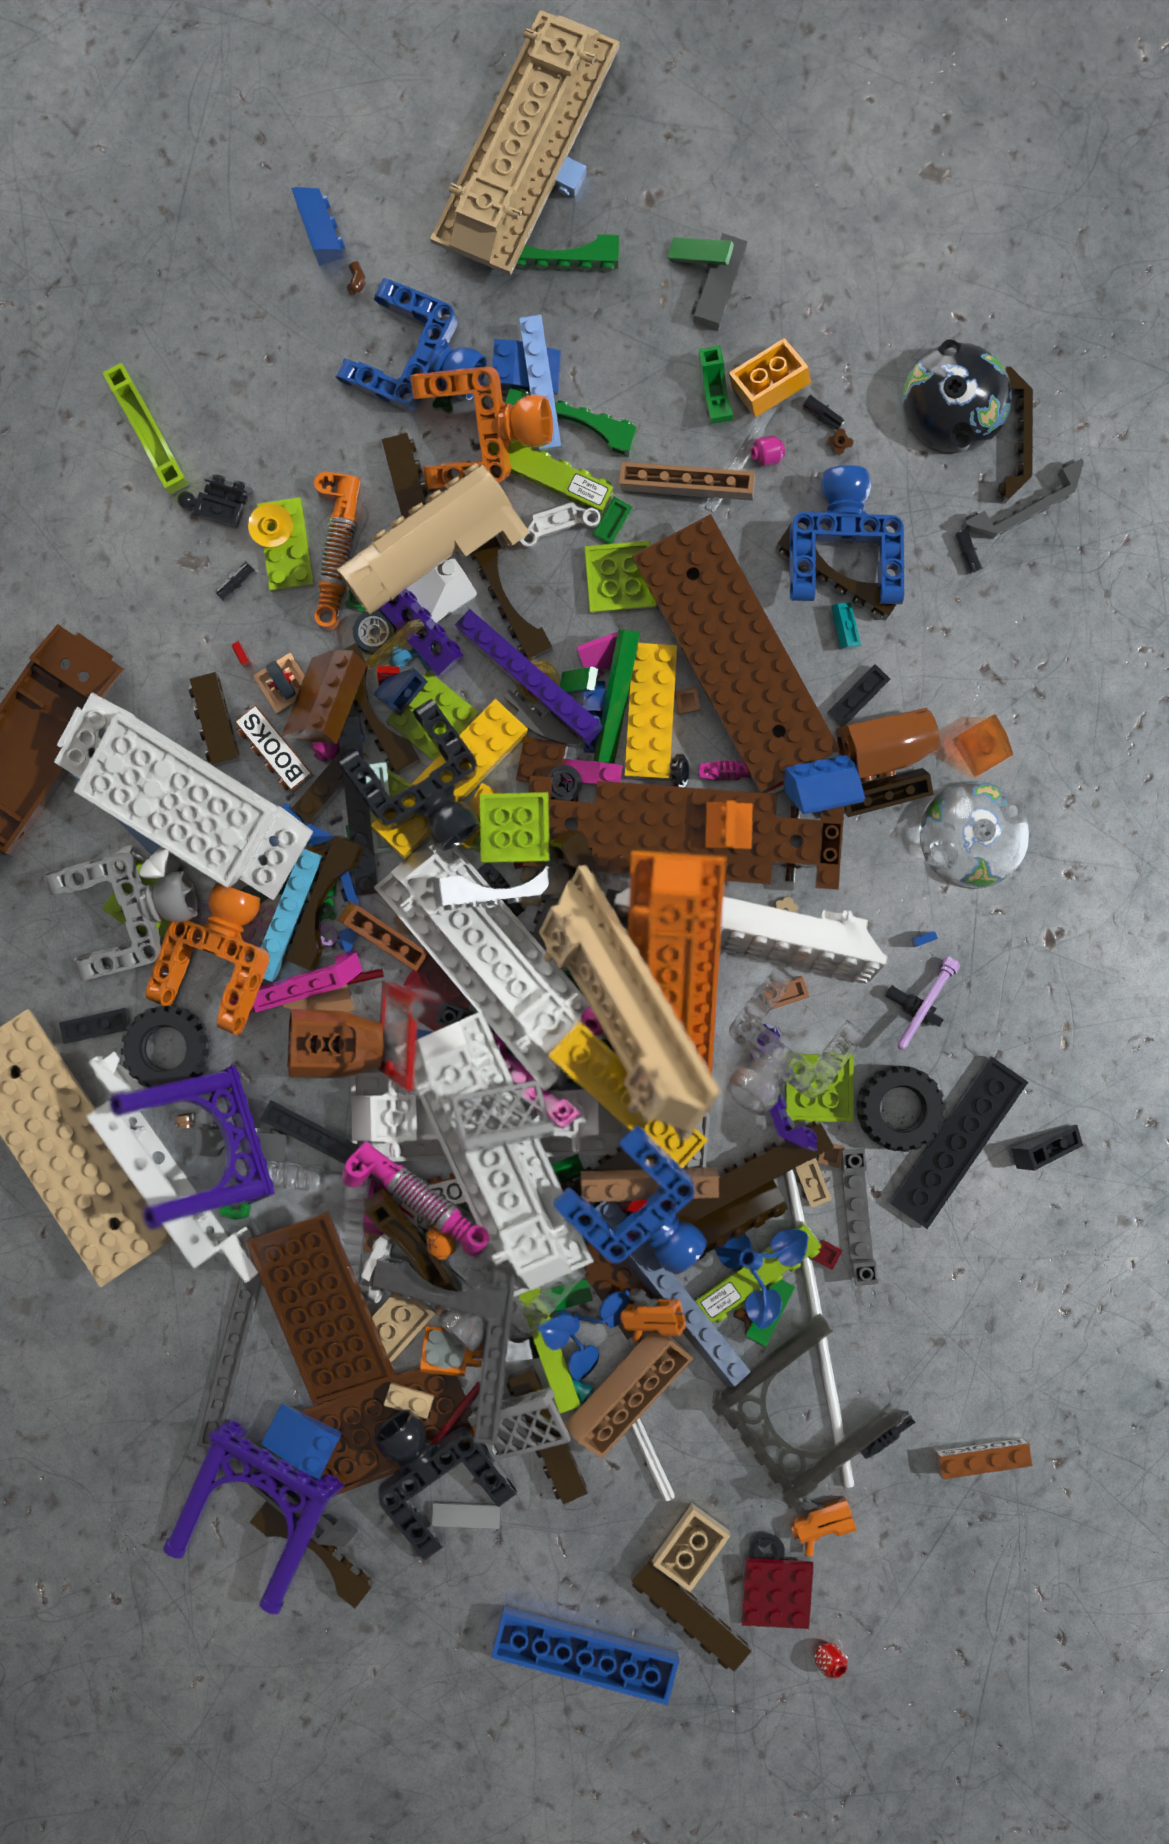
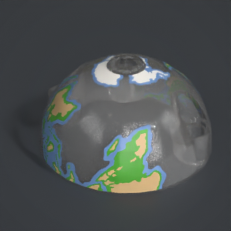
M964 781L944 789L929 803L920 825V844L927 863L943 880L961 888L983 889L1004 881L1018 868L1028 848L1029 825L1025 814L1026 806L1005 789L989 782ZM1010 805L1018 808L1017 816L1010 814ZM985 827L987 832H985V835H980L978 830ZM936 851L943 854L942 863H937L934 860L933 855Z

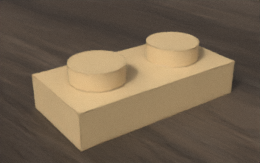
M816 1158L795 1168L810 1208L832 1200Z
M391 1382L384 1406L400 1411L410 1409L418 1416L427 1419L434 1395Z

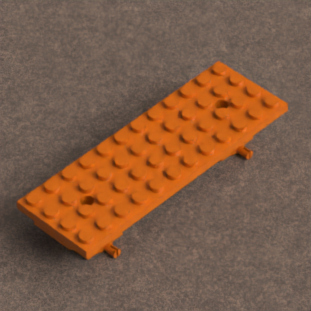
M632 851L628 937L638 949L641 959L648 966L651 976L660 986L661 993L671 1005L674 1015L683 1025L684 1032L694 1044L697 1054L706 1064L707 1071L712 1077L726 857Z

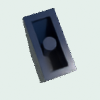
M412 668L387 677L373 695L401 716L428 681Z

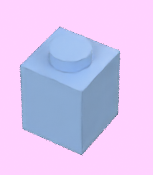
M566 157L556 178L555 188L563 196L568 197L570 195L575 198L586 177V166Z

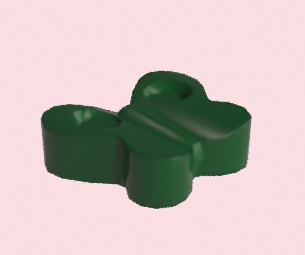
M453 396L434 397L433 409H441L446 414H452L453 406L450 399Z

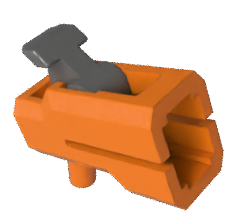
M636 1289L631 1293L629 1298L634 1300L635 1304H628L621 1312L620 1319L626 1331H634L633 1342H641L643 1331H657L662 1336L681 1335L685 1329L686 1322L680 1300L649 1299L645 1296L646 1292L642 1289Z
M845 1497L818 1505L807 1498L798 1501L799 1506L804 1508V1516L794 1519L795 1525L791 1526L795 1540L799 1539L801 1543L805 1542V1556H814V1543L820 1537L832 1533L842 1536L857 1531Z

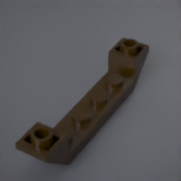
M1006 367L1005 370L1010 380L1012 395H1020L1016 399V409L1019 410V418L1016 420V431H1019V440L1016 441V453H1019V461L1016 463V475L1019 476H1005L1002 482L999 483L998 496L1001 497V503H1007L1032 478L1033 388L1012 367Z

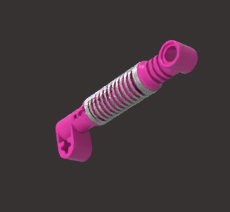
M367 1141L348 1159L342 1172V1181L345 1185L353 1188L359 1187L372 1174L384 1183V1188L390 1193L395 1192L394 1196L399 1195L398 1199L403 1198L402 1203L407 1201L406 1206L410 1204V1209L415 1208L414 1212L419 1211L418 1215L423 1214L422 1218L427 1217L426 1221L431 1220L430 1225L437 1221L434 1226L435 1228L437 1227V1230L442 1233H452L451 1237L454 1238L456 1236V1241L461 1240L460 1244H462L466 1254L479 1256L483 1252L489 1241L488 1231L482 1226L473 1225L471 1227L472 1223L470 1221L466 1223V1218L462 1219L463 1216L457 1207H451V1203H447V1199L443 1200V1196L439 1197V1193L435 1194V1190L431 1191V1187L427 1188V1184L419 1181L418 1177L415 1178V1174L411 1175V1171L407 1172L406 1167L395 1164ZM358 1164L361 1165L360 1170L356 1171ZM472 1239L478 1240L479 1243L474 1242Z

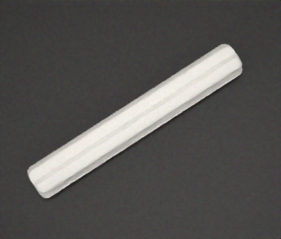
M639 1418L630 1428L665 1502L672 1500L675 1497L674 1492Z

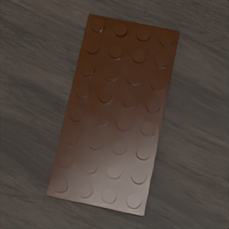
M329 1211L262 1233L245 1241L313 1405L395 1379L396 1374Z
M420 1366L397 1374L394 1380L301 1410L300 1412L342 1432L321 1477L324 1474L333 1475L338 1478L339 1482L345 1484L343 1489L336 1494L338 1495L399 1471L398 1462L388 1460L382 1456L373 1440L378 1428L392 1415L400 1411L384 1406L391 1382L434 1395L428 1418L419 1416L426 1429L425 1439H429L432 1443L466 1397L460 1377L420 1372ZM471 1407L468 1408L452 1431L459 1427H467L475 1434V1426H471L468 1420L472 1414ZM463 1439L459 1444H466L468 1440Z

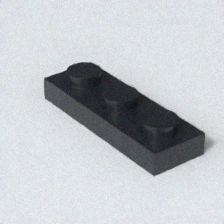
M874 664L828 713L842 727L845 726L891 679Z
M127 1008L59 1022L63 1044L127 1031L126 1027L130 1022Z

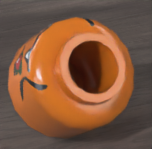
M433 1225L426 1233L427 1252L435 1256L436 1259H446L456 1250L455 1237H451L452 1233L440 1232Z

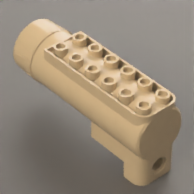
M477 463L473 464L463 471L465 475L463 478L455 477L445 484L446 490L441 492L439 489L427 497L429 502L424 506L420 503L408 511L410 516L406 519L403 516L396 519L390 524L392 529L387 532L385 529L378 532L372 537L374 541L369 547L361 552L359 551L358 555L337 569L347 587L369 615L388 601L394 600L402 591L456 552L460 557H466L497 534L500 535L506 546L514 545L530 533L513 509L501 486L483 464L480 466Z

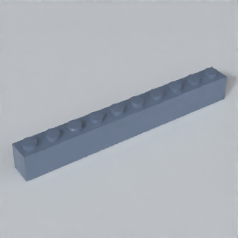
M601 1201L593 1205L602 1215V1219L612 1228H616L627 1218L615 1201ZM630 1230L627 1234L635 1235L637 1231ZM642 1243L625 1259V1262L655 1299H676L681 1301L682 1313H684L686 1322L682 1333L725 1386L735 1387L751 1372L676 1277L659 1264L654 1250L648 1243ZM619 1245L613 1246L616 1250L621 1248Z

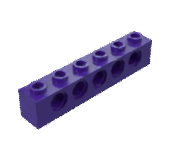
M405 589L397 595V602L390 600L380 607L381 611L438 676L446 674L464 656L460 652L459 645L447 637L445 629L434 622L431 618V613L417 602V597L411 591ZM408 609H409V610L411 611V613H412V618H411V619H409L408 616H407V610H408ZM422 626L426 629V636L421 632ZM436 643L441 647L440 653L436 650Z

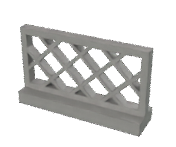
M539 1080L450 1098L461 1141L459 1145L461 1154L545 1138L555 1131L553 1123L549 1122ZM534 1087L536 1098L532 1102L522 1096L525 1089ZM509 1092L517 1097L512 1106L500 1099L503 1093ZM487 1096L495 1101L490 1110L478 1104L482 1097ZM519 1099L530 1106L525 1115L514 1109ZM465 1100L473 1105L468 1115L459 1110V1101ZM497 1103L509 1110L504 1119L492 1113ZM475 1108L486 1114L481 1124L470 1117ZM532 1109L540 1112L541 1122H534L528 1118ZM511 1112L522 1119L519 1126L513 1127L506 1122ZM489 1117L500 1123L497 1130L491 1131L484 1126ZM467 1121L478 1127L474 1135L466 1136L464 1125Z
M552 1388L502 1400L498 1433L499 1430L510 1434V1438L507 1441L499 1436L497 1437V1443L506 1447L503 1452L498 1453L495 1445L486 1444L490 1455L495 1461L568 1443L571 1440L552 1400L555 1396ZM478 1407L468 1418L471 1426L476 1425ZM548 1408L552 1415L551 1419L539 1414L541 1409ZM522 1414L533 1417L532 1424L522 1420ZM507 1418L515 1422L513 1429L502 1424L503 1419ZM537 1420L548 1425L546 1432L535 1426ZM518 1425L529 1430L527 1436L516 1431ZM551 1427L558 1430L562 1437L557 1438L549 1434ZM532 1432L543 1437V1441L537 1442L531 1439ZM513 1437L525 1442L524 1446L518 1447L513 1444Z

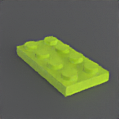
M301 497L258 503L257 507L267 503H274L284 507L289 512L293 522L291 536L284 544L274 548L263 547L270 591L313 586L314 578ZM275 524L268 526L269 531H273L276 528Z

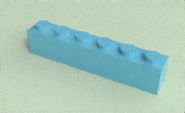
M303 849L293 867L261 945V948L265 949L270 957L263 978L271 982H275L286 956V948L295 934V926L302 917L303 906L311 895V886L320 873V863L325 859V857Z

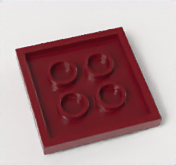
M429 953L418 970H412L402 985L421 996V1001L414 1000L411 1003L413 1018L435 1032L445 1028L435 1023L444 1001L467 1009L471 1004ZM393 999L391 1004L408 1014V1007Z
M745 1558L741 1625L809 1629L813 1561Z

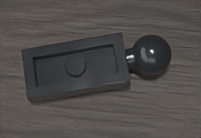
M188 491L181 492L177 498L181 508L190 509L194 507V515L233 527H237L243 508L242 504L199 492L197 499Z

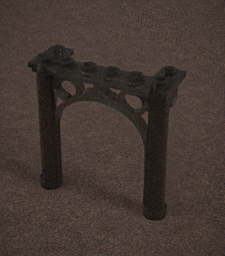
M821 1313L813 1317L811 1323L749 1369L751 1372L735 1387L727 1386L723 1390H715L712 1398V1408L719 1417L723 1415L733 1430L738 1429L742 1434L740 1439L747 1448L751 1446L756 1453L754 1457L761 1466L765 1464L769 1469L768 1475L775 1484L779 1482L782 1486V1493L784 1495L782 1498L789 1508L794 1507L797 1512L801 1510V1505H803L802 1498L813 1492L821 1481L892 1427H898L904 1422L898 1411L889 1403L837 1444L819 1451L805 1450L794 1446L777 1432L766 1408L768 1387L772 1379L780 1371L833 1332L832 1327ZM763 1383L760 1398L754 1395H747ZM747 1401L759 1404L760 1415L756 1418L748 1417L742 1409L743 1404ZM763 1419L765 1422L762 1423L764 1432L762 1437L759 1438L750 1425H756ZM769 1432L774 1438H768ZM773 1445L779 1449L783 1446L785 1448L779 1453L778 1462L766 1446ZM785 1455H798L801 1461L800 1467L797 1470H789L783 1463ZM805 1458H821L805 1470Z

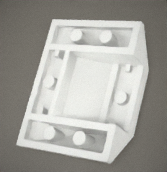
M453 555L406 588L417 597V602L431 613V618L436 624L478 596ZM422 626L421 629L423 632H425L426 629Z

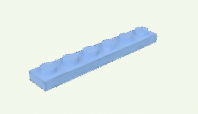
M542 316L522 317L519 320L531 395L536 394L547 397L553 417L552 441L550 444L539 447V451L561 448Z

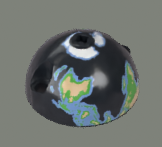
M952 339L944 341L941 346L930 350L917 361L908 374L902 395L904 417L914 435L929 447L950 453L970 451L991 440L1001 430L1007 420L1012 402L1010 380L999 360L980 346L957 342ZM948 348H954L957 351L952 356H946L944 352ZM958 384L957 393H953V385ZM960 435H966L969 440L966 444L960 445L956 442L957 438Z

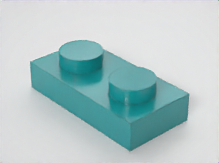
M838 603L831 606L841 649L861 646L852 604Z

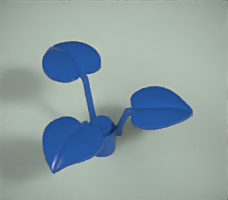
M789 1229L778 1233L771 1241V1248L775 1252L773 1254H764L762 1252L758 1254L751 1250V1241L746 1234L739 1239H732L726 1242L724 1247L715 1250L723 1265L733 1270L739 1269L742 1266L746 1267L761 1286L762 1291H753L748 1296L745 1305L749 1318L759 1329L770 1326L777 1319L782 1309V1299L776 1290H766V1286L756 1271L762 1267L763 1258L778 1257V1261L788 1267L799 1264L804 1259L807 1251L809 1236L805 1231Z
M626 1288L605 1298L599 1309L601 1319L580 1316L577 1313L573 1316L568 1311L561 1310L554 1318L537 1326L544 1343L551 1350H558L564 1347L570 1337L578 1345L579 1350L573 1352L568 1360L569 1373L575 1380L581 1381V1379L587 1377L596 1367L599 1360L598 1349L593 1345H588L584 1348L574 1335L580 1329L579 1320L598 1324L606 1322L609 1328L618 1326L621 1323V1312L630 1304V1295Z

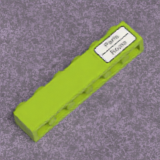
M492 442V451L498 453V445ZM520 442L509 444L511 474L586 509L594 508L598 510L601 516L603 515L613 494L614 487L611 486V482L604 478H599L598 480L591 477V473L584 469L576 470L571 467L569 462L562 459L557 461L551 458V455L545 451L537 452L531 449L530 446L523 445Z
M803 1222L795 1229L808 1233L809 1238L804 1259L806 1257L811 1259L820 1252L821 1243L807 1223ZM771 1245L761 1251L764 1254L775 1253ZM778 1257L763 1258V1265L756 1272L765 1286L769 1283L773 1285L783 1278V1273L788 1270L790 1272L796 1270L801 1266V1263L788 1267L782 1265L778 1261ZM742 1266L696 1296L695 1302L711 1323L714 1321L719 1323L728 1316V1311L733 1308L735 1310L741 1308L746 1304L745 1300L753 1291H762V1288L750 1273V1270Z

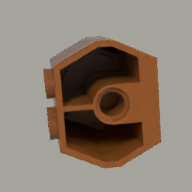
M927 707L836 728L837 744L840 748L838 751L839 756L847 755L857 766L861 782L874 780V775H876V778L896 775L895 770L903 769L936 754L940 749L938 726L933 714Z
M291 1009L288 1032V1077L344 1078L381 1067L383 1053L382 1023L344 1011Z

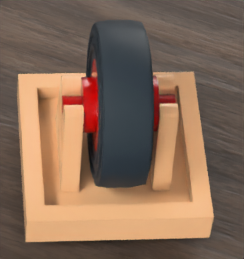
M291 653L277 661L271 662L266 668L253 675L276 714L294 704L305 676Z

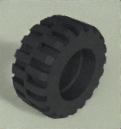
M177 1006L149 1008L144 1013L134 1017V1022L128 1024L126 1030H128L127 1034L123 1035L121 1041L124 1042V1048H121V1055L125 1057L123 1064L125 1068H129V1075L132 1079L136 1078L138 1084L151 1088L200 1077L203 1074V1069L208 1066V1056L211 1055L212 1049L209 1048V1042H211L210 1035H207L205 1031L207 1028L204 1023L199 1021L200 1018L195 1014H191L189 1010ZM163 1027L176 1029L182 1034L186 1042L184 1060L180 1065L169 1070L160 1069L153 1065L147 1054V1043L151 1034Z
M889 1066L883 1070H878L875 1072V1075L865 1081L866 1084L860 1089V1097L856 1104V1107H858L857 1117L861 1122V1128L873 1142L892 1151L909 1152V1150H918L922 1148V1145L929 1144L932 1141V1137L938 1135L941 1130L939 1129L940 1124L944 1123L945 1120L943 1110H946V1104L942 1100V1097H944L942 1090L938 1089L936 1081L931 1079L927 1073L909 1066ZM897 1087H905L912 1090L921 1102V1113L917 1122L913 1126L902 1130L888 1126L880 1113L882 1098L888 1091Z

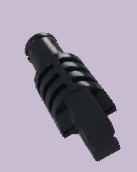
M485 863L477 870L492 889L512 888L501 873L490 863ZM508 899L502 900L516 917L525 911L519 902L508 903Z
M894 985L890 986L885 995L886 998L902 1006V1011L912 1017L915 1016L924 1001L914 994H906L894 987ZM931 1005L922 1023L927 1025L930 1021L940 1027L944 1019L934 1013L937 1008Z
M906 1411L893 1422H886L883 1426L881 1425L878 1429L874 1430L873 1433H870L857 1445V1448L863 1457L867 1459L881 1452L885 1447L887 1448L895 1440H898L899 1434L916 1422L909 1412Z

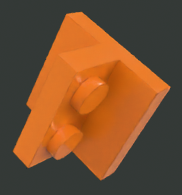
M726 801L725 803L707 802L705 848L751 849L753 803H736V801Z

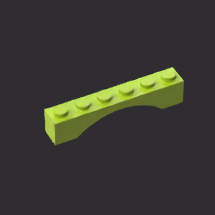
M121 362L102 372L142 443L166 491L171 495L188 486L189 483L123 363Z

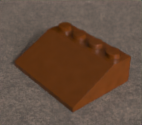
M333 650L312 657L281 736L286 739L337 744L367 664L354 651Z

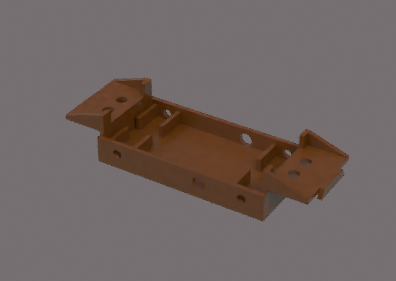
M59 624L54 627L29 657L30 662L0 704V851L9 855L15 853L70 773L54 763L62 748L57 746L76 708L78 707L82 710L91 693L105 699L125 670L112 661L114 656L78 632L73 635ZM68 659L71 665L68 669L61 668L62 660ZM81 672L89 674V679L86 682L79 680Z

